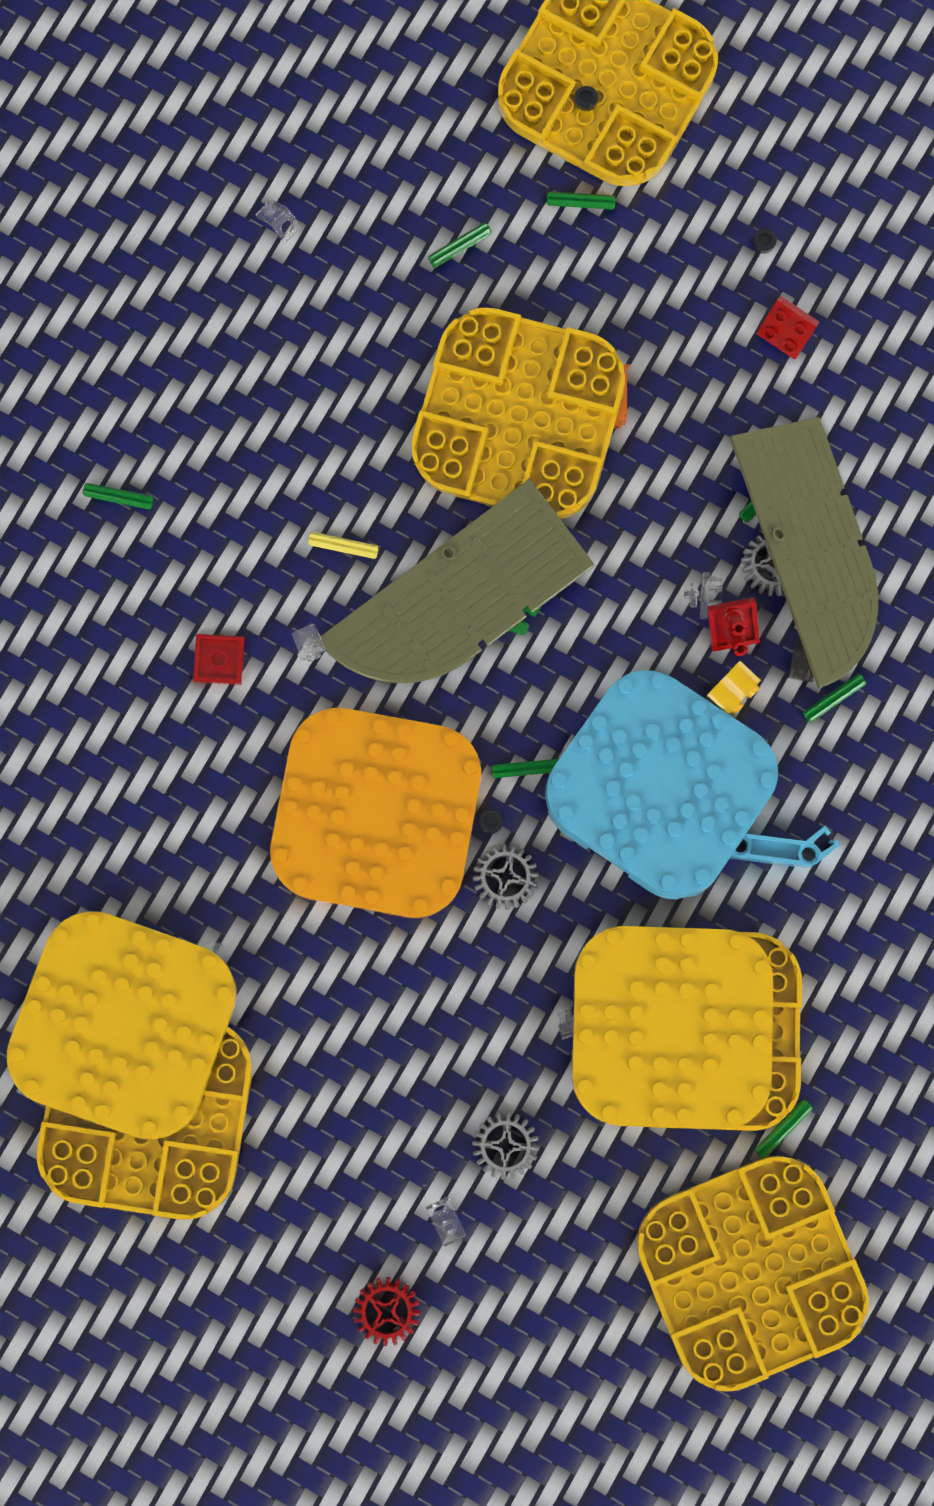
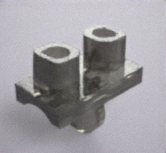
M796 635L788 678L812 683L814 676L800 636Z

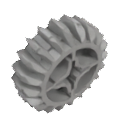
M759 535L756 537L757 543L750 541L748 544L750 549L744 550L743 553L747 557L742 558L741 563L747 566L742 567L741 571L742 573H749L744 578L745 581H750L751 579L754 581L750 586L752 589L756 585L760 586L759 594H762L764 589H767L768 596H772L773 590H775L777 596H781L783 588L777 571L772 566H769L772 560L766 540ZM766 548V559L755 564L756 554ZM759 573H767L771 581L764 579Z
M502 844V852H498L497 847L493 846L492 851L494 854L492 856L488 851L484 852V856L487 858L486 861L478 858L477 862L483 865L482 868L474 867V871L480 873V876H474L473 881L481 882V884L475 886V890H484L479 896L481 899L487 895L490 897L487 905H491L493 900L497 901L496 909L500 908L501 902L505 903L506 910L510 909L509 902H513L514 907L518 908L519 898L523 903H527L528 900L524 894L533 896L534 892L529 889V886L537 887L538 883L531 881V878L539 876L538 873H531L530 871L537 867L536 863L527 864L532 856L528 855L523 859L521 856L525 850L520 849L519 853L516 854L514 853L515 845L511 846L510 852L506 851V844ZM507 858L502 869H488V866L494 860ZM514 860L521 864L526 878H522L513 872L512 865ZM507 865H509L508 872H510L509 876L512 875V880H508L505 883L504 889H502L503 882H501L502 878L499 879V874H504ZM485 876H489L498 882V894L493 893L489 889ZM519 884L524 886L519 893L504 897L509 885Z
M506 1112L505 1119L501 1120V1114L496 1113V1122H493L489 1116L487 1117V1121L490 1123L488 1127L484 1123L479 1124L484 1129L483 1134L475 1131L474 1135L481 1137L480 1141L472 1142V1145L480 1146V1150L473 1151V1155H482V1158L477 1160V1164L487 1163L483 1168L484 1172H487L490 1167L493 1168L492 1177H496L497 1172L501 1171V1179L505 1180L506 1172H510L511 1178L514 1179V1170L518 1169L519 1173L523 1175L524 1170L521 1167L524 1164L529 1169L532 1167L527 1162L528 1158L532 1160L537 1159V1156L530 1153L531 1150H539V1146L531 1145L532 1141L538 1140V1136H529L535 1129L534 1127H530L527 1130L524 1128L528 1123L527 1119L519 1124L520 1115L516 1114L514 1120H510V1112ZM503 1125L500 1139L495 1141L486 1140L490 1131L497 1126ZM511 1125L523 1133L526 1143L514 1142L511 1139ZM507 1132L508 1142L519 1147H512L509 1152H506V1158L504 1159L503 1149L499 1146H493V1144H499L500 1141L503 1142L502 1139H505ZM485 1148L496 1149L500 1152V1166L488 1158ZM525 1151L519 1162L508 1166L509 1156L512 1152Z

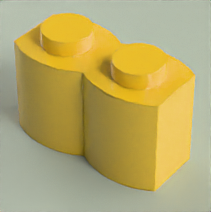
M739 661L709 692L706 698L727 714L735 715L744 706L741 701L746 696L751 698L760 689L757 684L761 680Z

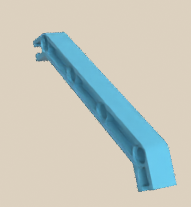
M826 826L822 827L806 841L746 834L742 839V842L745 844V851L737 852L735 850L730 859L809 868L839 847L840 843L837 840L832 841L831 839L828 842L830 847L823 852L814 844V841L821 835L826 834L828 836L831 833ZM803 849L812 851L813 859L811 861L803 859Z

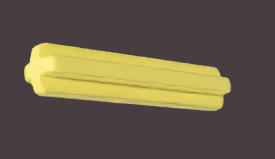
M311 532L309 535L308 543L310 546L375 559L378 555L377 545Z

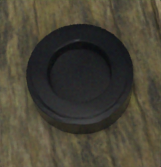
M590 86L580 87L575 93L576 107L582 111H591L596 107L598 103L597 91Z
M767 228L758 230L752 240L754 249L763 254L771 252L777 242L775 233Z
M486 810L480 815L479 827L484 833L495 834L502 828L503 818L498 811Z

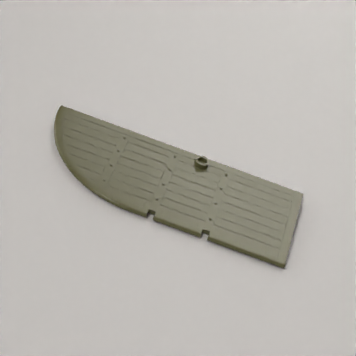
M820 417L733 435L729 438L816 685L820 688L846 675L865 654L877 623L878 588L866 545L859 547L857 542L862 540L863 537L848 495L841 496L839 490L845 489Z
M529 479L316 641L341 665L367 678L390 683H414L430 680L447 674L472 659L482 651L478 645L480 641L484 640L486 645L489 646L527 617L522 611L525 607L528 606L533 613L593 568L595 564Z

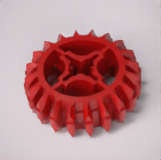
M386 1277V1284L382 1285L381 1279L377 1278V1287L368 1282L367 1286L370 1291L367 1292L363 1288L360 1290L361 1295L365 1298L356 1297L355 1302L361 1304V1307H354L353 1312L361 1313V1316L354 1318V1322H363L358 1331L368 1330L365 1339H369L372 1334L375 1335L374 1344L378 1343L380 1337L384 1338L383 1346L388 1345V1338H392L393 1345H397L396 1336L399 1335L405 1341L407 1339L404 1333L405 1330L410 1334L414 1333L413 1328L409 1326L410 1323L413 1325H418L419 1323L417 1319L412 1318L413 1315L418 1316L421 1313L420 1310L413 1309L414 1306L420 1304L419 1300L411 1301V1298L416 1293L415 1291H411L408 1294L405 1292L409 1287L407 1283L404 1284L402 1289L399 1288L400 1279L398 1278L395 1280V1285L390 1284L391 1277ZM381 1291L396 1293L388 1301H382L374 1296ZM402 1298L408 1308L406 1320H403L396 1312V1306ZM368 1301L378 1312V1316L372 1325L366 1314ZM395 1301L391 1309L393 1316L388 1317L387 1315V1317H383L379 1321L383 1312L380 1307L384 1305L385 1307L387 1305L390 1306ZM387 1321L399 1326L398 1329L388 1332L378 1330Z

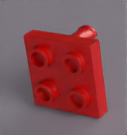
M780 296L756 334L795 360L820 322Z
M754 597L707 606L710 641L713 652L733 648L737 656H743L748 652L747 645L760 643L757 605Z

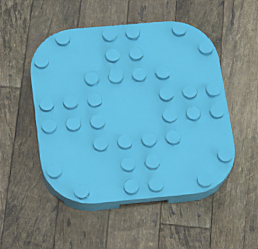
M636 671L618 679L598 703L553 767L547 781L545 799L551 820L566 836L585 849L589 847L629 874L628 877L649 892L667 899H679L696 896L705 891L715 881L772 796L778 780V766L771 747L755 731L671 676L657 671Z

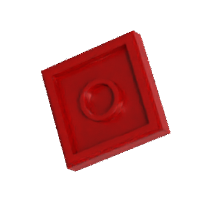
M196 634L193 682L242 685L245 637Z

